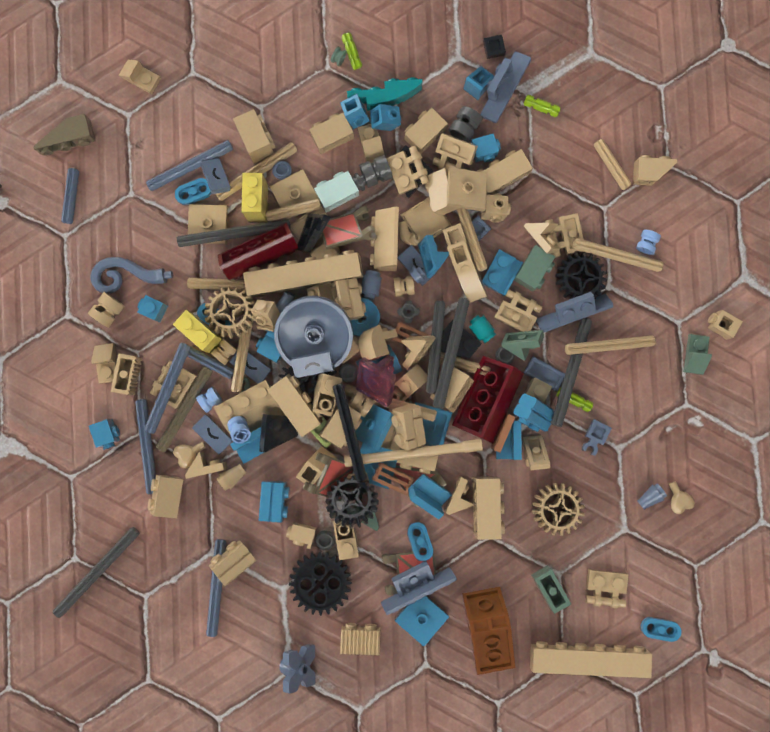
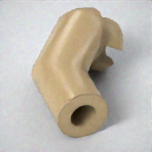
M407 221L398 223L401 240L410 246H416L420 242V236L409 232Z

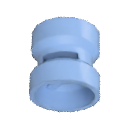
M643 230L641 234L642 239L637 243L636 249L644 254L654 255L656 243L660 241L661 235L651 230Z
M213 386L207 390V393L196 397L199 405L206 413L212 410L213 406L223 402Z
M235 416L228 421L227 426L233 442L244 443L250 438L251 433L244 417Z

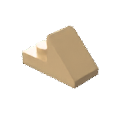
M128 59L119 74V77L150 94L154 92L161 80L159 75L144 68L137 60Z
M371 124L358 127L366 162L370 161L373 163L375 158L384 155L381 137L378 130L372 129Z
M526 223L524 225L526 230L547 254H556L561 249L556 244L557 240L552 235H549L558 226V223Z
M433 335L412 336L401 340L410 349L405 355L406 360L402 366L409 370L417 365L436 337Z
M115 343L94 347L91 362L96 364L99 384L113 382L117 363Z
M542 435L523 437L526 466L530 467V470L550 468V460Z
M200 451L185 474V478L226 470V462L220 463V459L209 461V466H207L204 451Z
M459 476L452 496L444 510L448 515L475 505L461 498L462 495H466L469 488L468 480Z

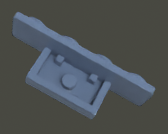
M515 51L511 59L504 58L502 64H498L495 77L488 82L486 87L488 101L480 114L482 118L493 123L498 122L529 66L531 57Z
M592 292L556 304V312L537 318L536 324L544 333L613 308V302L606 294L597 296L594 299Z
M424 561L391 578L398 593L381 601L382 607L386 615L395 613L399 609L415 603L436 590L450 585L457 578L451 568L433 575L427 561Z

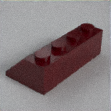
M287 223L218 254L219 266L228 280H236L241 278L243 273L248 272L249 268L261 267V265L267 262L273 263L284 254L290 255L294 253L298 246Z
M483 356L479 363L480 368H477L473 377L474 382L467 391L452 426L493 444L524 373L511 365ZM483 366L490 367L491 371L486 373L485 376L480 374L481 372H486L481 369Z

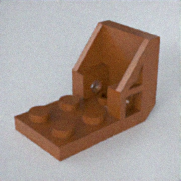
M495 587L462 593L477 675L515 668L511 624L501 588Z

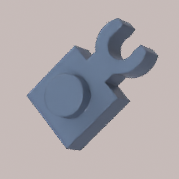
M593 419L585 434L589 441L583 444L582 450L586 451L587 447L591 446L593 449L591 455L595 456L598 452L597 445H604L612 428Z

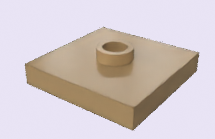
M450 167L448 169L446 206L483 212L486 209L487 173Z
M303 169L269 186L281 208L319 199ZM298 215L286 217V219L290 220Z
M189 204L188 235L227 229V205ZM227 240L207 244H226Z

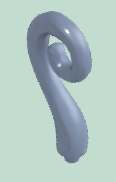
M109 257L99 261L93 267L90 275L94 288L100 293L106 292L108 294L118 291L123 282L122 276L118 271L109 270L106 275L114 279L113 284L106 286L102 283L101 275L104 270L110 267L123 268L140 280L150 284L167 283V279L173 278L172 271L165 272L164 268L147 270L121 257Z

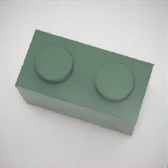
M535 245L518 271L514 281L532 292L536 288L540 289L545 281L543 276L546 272L550 273L555 265L552 262L555 256L547 254L542 248Z
M548 565L531 575L554 614L571 605L553 570Z

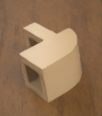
M377 325L364 331L359 338V350L363 362L389 355L386 341L398 337L396 329L388 331L387 328L381 329V325Z

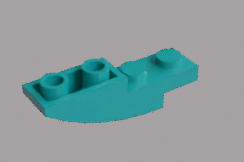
M411 77L407 80L392 78L384 81V89L380 87H372L368 90L353 88L347 91V99L357 94L361 102L367 104V111L372 110L379 104L394 106L408 100L421 91L423 82L422 79Z

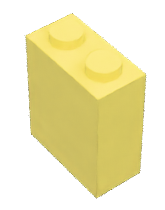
M242 173V213L248 222H267L268 184L263 174Z
M187 310L173 324L196 346L207 353L217 348L222 340L208 325Z

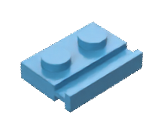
M499 249L482 279L483 285L505 296L523 262Z

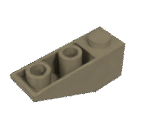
M85 114L66 118L34 145V150L41 155L47 156L55 151H68L75 146L90 145L91 142L96 141L91 120Z

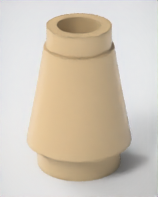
M239 464L220 473V476L216 479L225 491L229 488L231 490L246 472Z

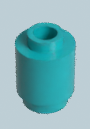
M477 315L470 321L472 325L469 328L479 341L482 340L484 344L496 335L494 327L484 315L482 317Z

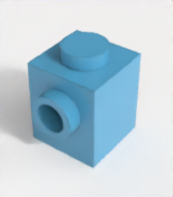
M357 94L340 102L344 115L352 129L370 122L366 109Z
M379 104L370 110L372 129L392 131L401 125V115L398 106Z
M494 133L471 140V144L478 146L474 156L475 163L495 160L501 149L498 139H495Z
M145 295L138 303L137 313L161 323L168 305Z
M106 419L89 425L96 448L103 447V450L115 446V442L120 441V431L118 426L114 424L113 419Z

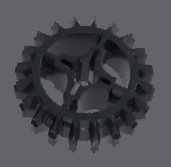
M576 252L573 257L571 255L567 256V261H561L562 266L557 267V270L561 273H557L555 277L561 279L556 282V285H562L558 291L562 292L564 290L566 292L563 295L564 298L570 295V299L586 294L583 293V289L586 283L595 282L594 287L590 291L594 295V299H596V295L600 296L602 294L601 290L606 288L602 283L607 282L608 279L603 277L607 274V271H601L604 264H597L600 260L599 258L592 260L593 254L586 258L585 252L581 253V256ZM579 264L576 273L567 274L571 265ZM587 266L592 269L594 275L588 272ZM580 274H582V278H585V280H583L582 282L581 278H578ZM568 281L575 284V290L569 285Z
M353 475L351 480L344 477V482L337 479L338 486L331 485L332 491L327 492L329 498L325 500L328 505L326 507L327 512H330V518H335L336 524L342 521V527H345L348 523L351 529L354 527V524H357L360 528L362 521L368 524L367 517L373 519L374 514L372 512L378 511L376 507L379 504V500L376 499L378 493L374 491V485L369 486L368 480L364 482L357 481ZM363 494L368 497L366 507L361 502ZM339 497L344 502L341 510L336 506ZM350 500H352V502L353 500H356L354 504H349ZM351 512H358L357 514L349 515Z

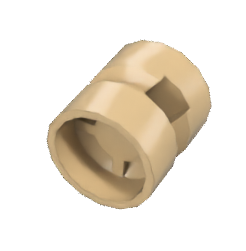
M103 292L98 299L99 304L93 305L88 314L109 328L115 320L114 315H119L125 306L108 293Z

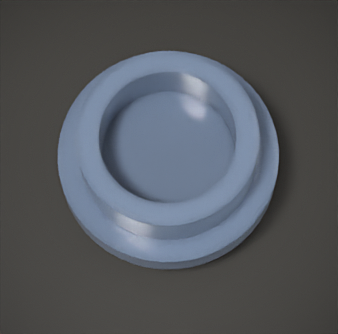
M279 161L273 166V174L279 180L289 177L292 173L290 164L285 161Z
M412 266V270L409 273L418 284L421 281H426L424 278L426 274L420 266L417 268Z

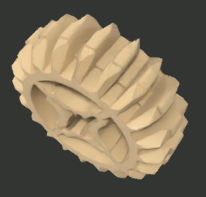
M231 286L228 287V291L221 287V293L218 294L217 291H214L216 297H209L208 299L211 303H205V307L208 308V310L204 311V314L207 316L205 321L210 323L208 327L214 329L215 334L221 332L222 337H225L227 333L229 338H233V333L240 337V331L243 330L244 333H247L245 327L252 328L253 325L250 321H256L251 312L255 302L252 301V296H247L245 290L240 292L239 287H236L234 291ZM229 299L239 300L243 304H232ZM223 302L222 309L217 311V308ZM228 305H229L230 308L233 310V311H232V317H233V319H232L231 316L229 315V307H228ZM245 311L244 317L240 322H238V317L241 314H244L243 312ZM229 320L232 325H222L217 321Z
M553 483V489L546 485L547 492L540 489L539 492L542 496H534L539 500L538 503L532 502V505L537 507V509L532 510V513L538 514L534 517V521H540L538 526L540 528L544 527L546 533L551 529V534L556 535L558 530L559 535L563 536L565 529L570 534L571 530L569 527L576 530L577 526L574 523H582L578 516H584V513L580 512L579 509H583L585 506L578 503L583 499L582 497L575 498L578 495V491L575 490L571 493L572 487L568 486L565 489L564 483H561L559 488L557 483ZM558 494L553 503H545L550 496ZM564 494L570 499L572 509L565 506ZM558 506H559V507H561L562 509H564V510H566V511L561 510V511L556 512V511H554V509H552V508H550V507L555 508V507H558ZM543 509L551 512L552 524L546 520ZM564 515H571L566 522L558 524Z

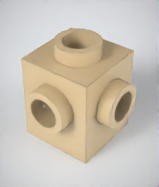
M499 193L486 194V209L483 212L481 211V219L491 220L494 223L503 221L511 211L508 196H502Z

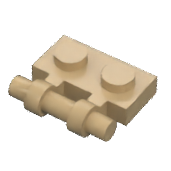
M441 133L435 152L442 154L441 159L435 157L433 164L438 166L439 169H449L450 167L465 169L464 163L472 165L478 146ZM449 157L457 160L456 165L448 161Z
M416 146L409 148L411 153L409 157H407L405 151L386 158L399 194H404L418 188L417 179L421 180L422 185L429 183L427 169H424L421 161L422 155L418 152ZM411 163H414L417 172L414 174L410 166Z
M578 213L559 217V225L549 235H552L557 240L556 232H561L563 241H557L556 244L561 249L565 248L566 255L583 252L573 249L575 239L584 240ZM553 219L546 220L545 223H553ZM560 250L556 254H553L555 258L561 256Z
M508 290L505 296L512 300L510 303L503 300L494 318L520 332L531 331L537 320V317L531 315L533 310L540 313L542 306L538 305L537 301L533 299L529 300L521 296V293ZM517 302L526 306V310L524 311L516 307Z
M171 360L161 369L162 373L158 380L153 382L150 394L157 396L161 390L171 366ZM182 367L167 404L178 409L197 376Z
M588 569L586 589L594 590L593 596L586 595V603L599 607L607 605L616 609L618 607L625 608L626 600L619 599L618 597L619 593L627 594L628 574ZM601 591L611 592V597H601Z

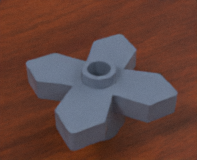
M304 645L299 653L296 650L283 652V659L280 662V671L286 676L283 680V692L294 693L298 690L300 684L305 687L315 685V672L309 667L315 658V645Z

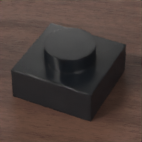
M502 35L483 39L487 59L505 56L506 50Z

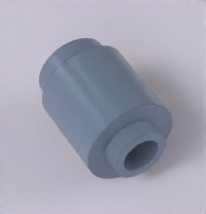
M367 270L365 275H363L361 284L363 298L374 300L375 297L379 296L382 280L380 277L381 273Z

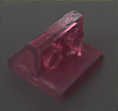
M387 355L378 364L365 357L359 361L356 390L385 407H388L392 402L396 375L393 374L394 358Z

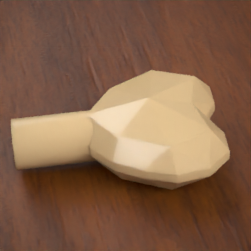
M203 442L193 447L182 444L174 448L173 454L178 458L179 466L186 469L195 460L196 453L204 450L206 447Z
M676 481L669 483L673 492L671 499V509L673 512L681 514L685 509H692L695 504L694 499L686 492L680 491Z

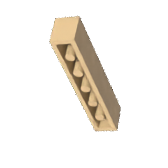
M354 250L344 251L343 255L336 256L335 253L326 254L323 259L309 257L305 258V262L300 263L297 260L287 261L284 266L270 264L267 265V269L260 270V267H253L248 269L249 272L243 273L247 296L252 297L305 288L317 284L333 283L337 280L364 277L360 254L358 252L355 253Z
M537 641L536 644H531L530 669L533 673L651 678L652 654L643 646L626 648L623 645H614V648L603 644H595V647H589L584 643H575V646H568L564 642L548 645L547 642Z

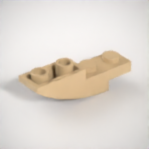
M459 223L444 229L443 233L448 245L447 249L466 298L471 303L487 297L462 224Z

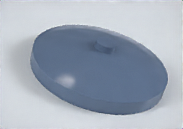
M305 296L292 301L282 310L275 324L274 339L279 354L290 366H292L291 358L330 350L333 366L336 368L346 359L351 350L353 327L345 310L334 301L321 296Z

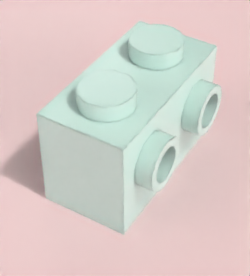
M341 171L335 174L333 179L321 181L314 188L326 213L359 196V190L349 171L345 173Z

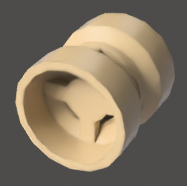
M407 276L404 279L400 277L393 278L396 297L403 294L415 295L412 276Z
M223 338L219 342V346L210 353L226 365L229 357L234 355L237 349Z
M357 391L348 405L362 414V417H365L373 406L374 401L370 398L366 399L361 392Z

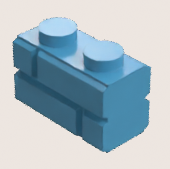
M524 393L513 413L519 417L518 422L528 426V428L539 432V430L546 432L551 425L555 410L537 398Z
M262 481L259 521L281 523L284 521V518H287L288 506H285V498H289L290 487H286L287 482Z

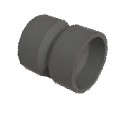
M462 106L456 116L457 120L453 121L448 131L453 137L470 142L475 133L473 129L478 128L483 118L474 109Z
M384 155L375 158L373 163L367 161L359 165L368 188L377 185L379 180L385 182L393 178L390 166Z

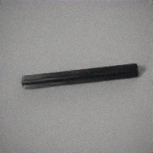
M337 384L333 386V391L356 480L364 481L367 479L344 385Z

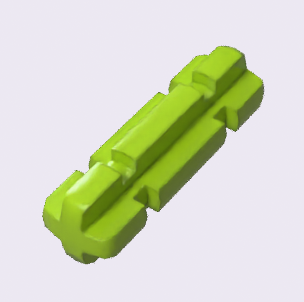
M350 32L342 35V41L353 70L360 69L362 62L353 42V37Z
M527 95L524 101L525 106H532L533 109L545 114L550 113L553 117H557L561 109L560 106L555 104L552 106L550 102L542 99H534V96Z
M559 388L556 394L557 397H559L561 388ZM573 392L569 403L578 408L582 407V410L586 412L591 411L594 404Z

